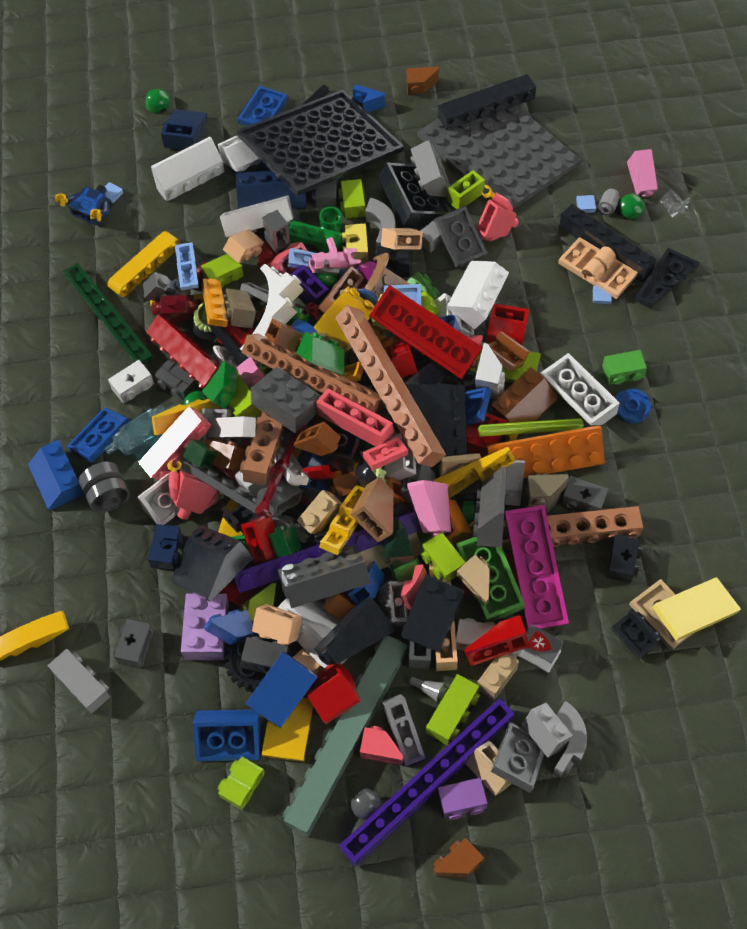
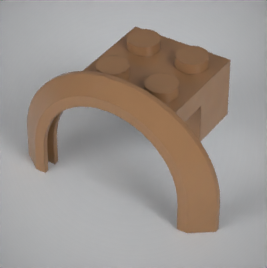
M383 253L374 257L373 260H377V265L364 289L372 291L379 299L380 295L384 293V286L408 285L410 283L386 268L389 254Z

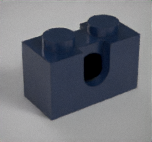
M156 524L148 557L151 568L175 570V566L180 559L178 549L184 544V534H182L180 527Z

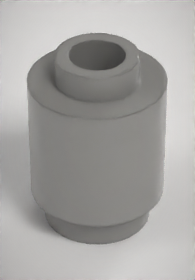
M608 189L603 193L598 205L599 210L603 214L614 213L620 199L619 192L615 189Z

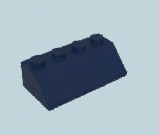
M272 171L236 173L238 209L288 195L292 209H306V193L296 196Z

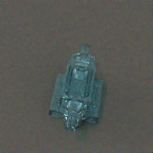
M174 403L166 409L162 406L154 410L149 409L119 428L120 432L112 436L113 443L104 448L109 455L119 449L124 456L134 454L140 461L164 435H154L152 416L176 406V404Z

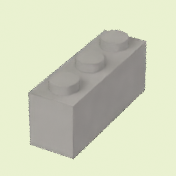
M66 649L47 666L92 714L110 698L107 692L109 687L103 680L97 681L94 678L95 672L88 665L84 667L81 664L83 660L76 652L71 654Z

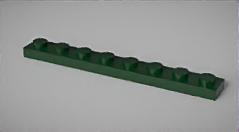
M76 263L64 270V276L134 363L139 360L143 365L153 360L149 350L82 267Z

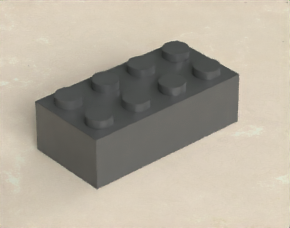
M356 545L343 547L338 555L326 552L320 557L307 558L301 563L288 564L278 569L282 588L291 609L370 584L366 562Z

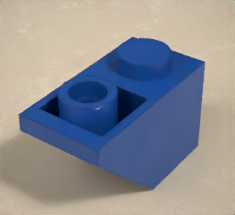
M375 561L367 565L370 584L346 591L355 604L362 599L374 598L386 577Z
M233 610L224 616H221V614L213 615L203 626L205 631L230 645L246 641L247 637L251 638L255 634L252 631L253 624L248 610L241 612Z

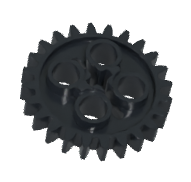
M255 633L252 637H260V636H259L258 633ZM262 638L264 641H267V642L277 641V640L272 639V638H270V639ZM243 641L231 644L232 648H226V652L230 655L224 656L225 661H227L224 666L225 669H229L226 673L228 677L232 676V683L238 681L237 686L239 689L245 685L246 692L251 687L255 691L266 673L253 671L251 674H245L246 669L240 668L241 652L244 650L246 642ZM287 649L286 654H288L289 656L291 655V652Z

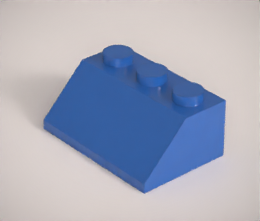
M59 439L41 447L28 466L48 510L50 511L85 495Z
M255 710L196 711L193 720L196 761L239 760L241 757L248 760H260L261 724L258 712Z

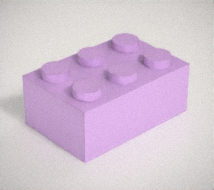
M186 594L181 653L184 660H225L227 643L205 631L203 626L209 621L211 616L216 614L224 616L229 613L227 594H217L211 602L196 594Z

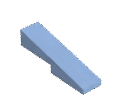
M193 243L175 245L181 291L199 288Z

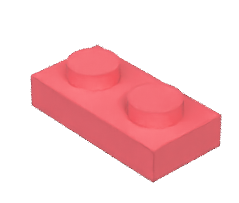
M399 437L363 452V458L372 470L408 455V449Z

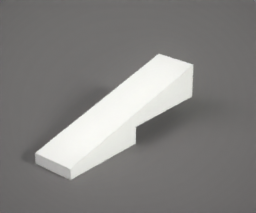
M255 417L209 418V423L212 425L208 430V437L210 438L255 437Z

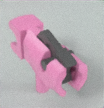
M333 238L326 240L330 250L329 253L320 252L313 254L312 258L309 259L312 273L338 274L340 269L347 270L350 266L358 269V265L361 264V260L353 259L354 253L357 252L356 248H348L343 252H337Z

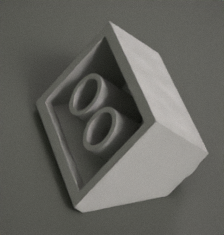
M427 140L412 148L413 156H411V160L414 166L417 167L414 170L417 177L420 178L418 182L421 189L426 190L428 195L448 197V187H450L442 160L430 141Z

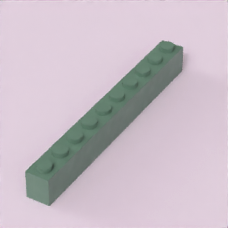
M386 636L383 640L378 641L374 657L368 659L364 675H360L356 681L355 686H357L356 689L361 702L336 718L335 722L337 724L333 730L330 729L325 738L327 742L324 748L320 747L316 753L314 766H310L305 773L304 778L306 780L303 786H298L294 794L295 800L292 806L288 805L284 811L285 825L306 837H309L362 739L364 728L369 726L408 653V645L390 636Z

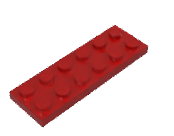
M391 285L387 287L369 314L370 318L461 379L464 378L483 349L482 346Z

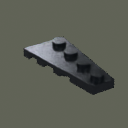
M667 248L635 296L634 301L652 308L697 269L700 262Z

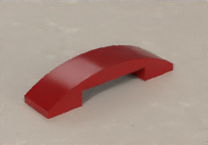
M330 464L303 468L305 475L317 481L331 480L349 473L348 471L335 469Z

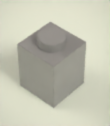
M434 221L421 230L423 232L422 247L429 253L444 243Z

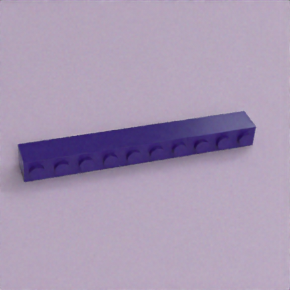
M415 508L408 510L407 513L393 517L392 535L380 542H377L363 528L354 531L344 547L356 545L359 552L422 531ZM313 542L302 546V549L291 555L272 558L265 562L248 564L234 577L239 593L279 580L278 569L283 568L285 565L301 563L307 558H317L328 551L319 548L320 544Z
M499 698L339 845L343 855L354 867H357L438 791V787L444 786L466 765L476 748L489 740L492 741L507 727L509 722H513L515 713Z

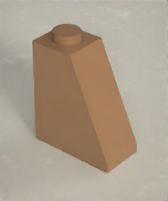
M381 477L366 485L350 514L377 542L393 533L394 490Z

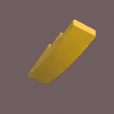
M209 398L206 400L198 399L187 405H176L152 416L154 435L164 434L189 406L200 411L201 414L203 408H224L211 402Z
M359 485L353 488L341 504L339 513L330 523L329 531L320 541L319 548L336 555L340 553L358 525V522L350 514L365 488Z
M64 611L39 618L0 636V661L10 655L17 656L31 647L38 648L67 631L69 626Z

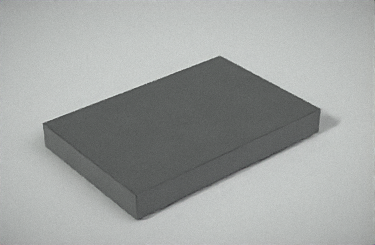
M466 206L434 219L456 268L488 254Z
M509 722L491 772L530 793L534 788L544 752L526 730Z

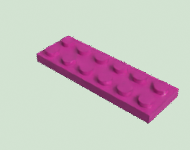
M545 505L505 511L504 514L519 590L525 603L523 610L527 630H529L532 624L540 629L569 624Z

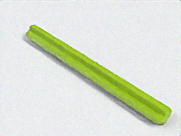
M582 419L480 425L478 427L479 436L569 431L582 429L584 424Z

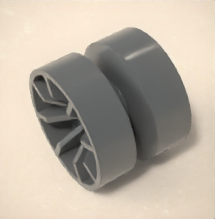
M102 462L86 469L79 477V483L86 495V499L92 511L96 513H105L117 509L130 496L129 490L124 480H122L121 473L115 463Z

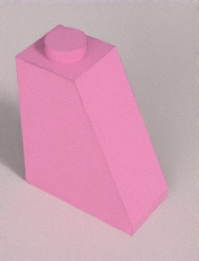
M652 149L634 151L628 159L627 165L636 195H642L644 198L651 197L658 189Z
M427 480L407 483L423 533L431 534V537H435L441 532H451L448 485Z

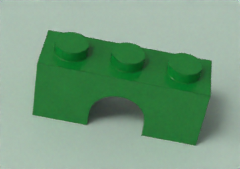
M293 220L290 223V244L302 242L305 247L307 244H312L320 252L329 253L330 250L326 240L333 238L337 252H340L342 247L340 232Z

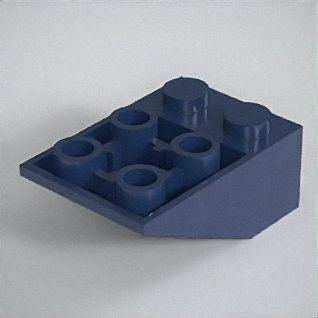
M176 109L165 121L161 131L164 148L184 150L198 143L208 113Z

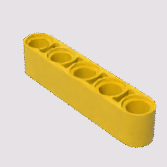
M163 231L109 279L108 287L121 297L127 296L176 252L175 245H180V240L169 232Z

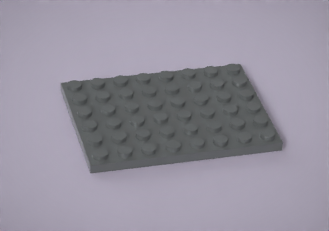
M518 106L449 130L444 128L438 118L417 131V136L423 142L429 140L437 154L458 174L464 177L474 170L485 179V185L490 186L493 193L496 194L497 192L509 200L513 210L576 168L581 162V159ZM484 185L483 193L487 194L489 189L485 188Z

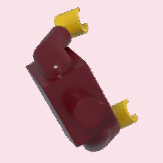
M203 293L193 294L194 301H191L186 295L160 297V302L150 300L152 314L154 316L159 314L173 323L194 321L195 310L204 302Z

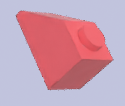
M377 726L365 727L360 748V758L403 766V755L388 733Z

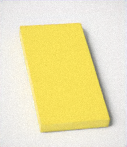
M717 577L655 603L652 607L676 641L733 616L741 610Z

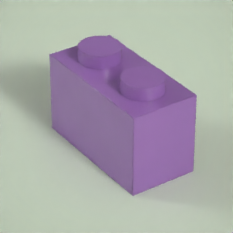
M481 778L438 787V796L444 818L449 817L450 820L461 818L462 814L469 812L471 815L480 814L487 807Z

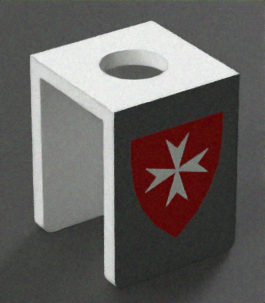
M532 624L527 631L531 647L519 650L517 656L546 672H550L561 653L560 649L563 641Z

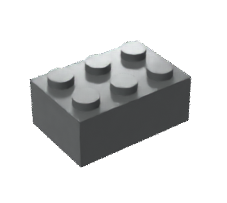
M275 367L251 387V404L294 433L318 414L316 401L321 395L279 367Z

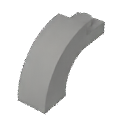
M370 198L365 210L366 222L372 223L380 229L376 240L377 252L378 246H381L383 228H395V218L389 207L379 200Z
M566 701L560 708L557 716L572 733L573 737L569 740L566 751L553 774L560 778L564 772L566 774L569 773L574 764L573 762L578 765L580 764L587 744L585 724L577 710Z

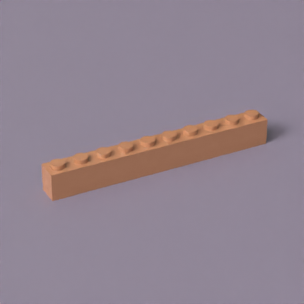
M347 305L335 319L418 464L433 467L446 453L362 310Z

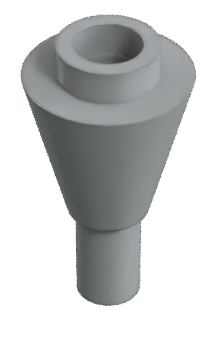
M415 677L410 679V685L420 688L437 703L443 699L448 690L446 683L423 681Z

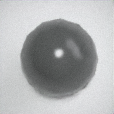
M363 789L351 800L353 813L363 820H367L381 807L380 797L370 789Z

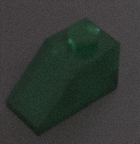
M397 518L393 522L392 535L385 538L381 543L384 551L381 552L385 564L389 563L392 569L415 560L406 528L400 519Z

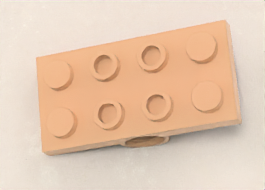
M580 237L558 261V264L592 285L603 289L615 299L623 293L638 274L637 271L618 261L615 252L611 248L604 246L598 249Z

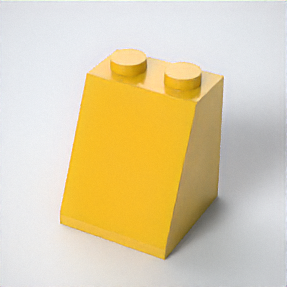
M349 286L345 288L313 327L319 333H327V340L331 338L338 341V346L341 348L348 345L349 341L335 317L349 305L362 310L366 319L369 320V314L374 308V305L369 300H364L355 288H350Z

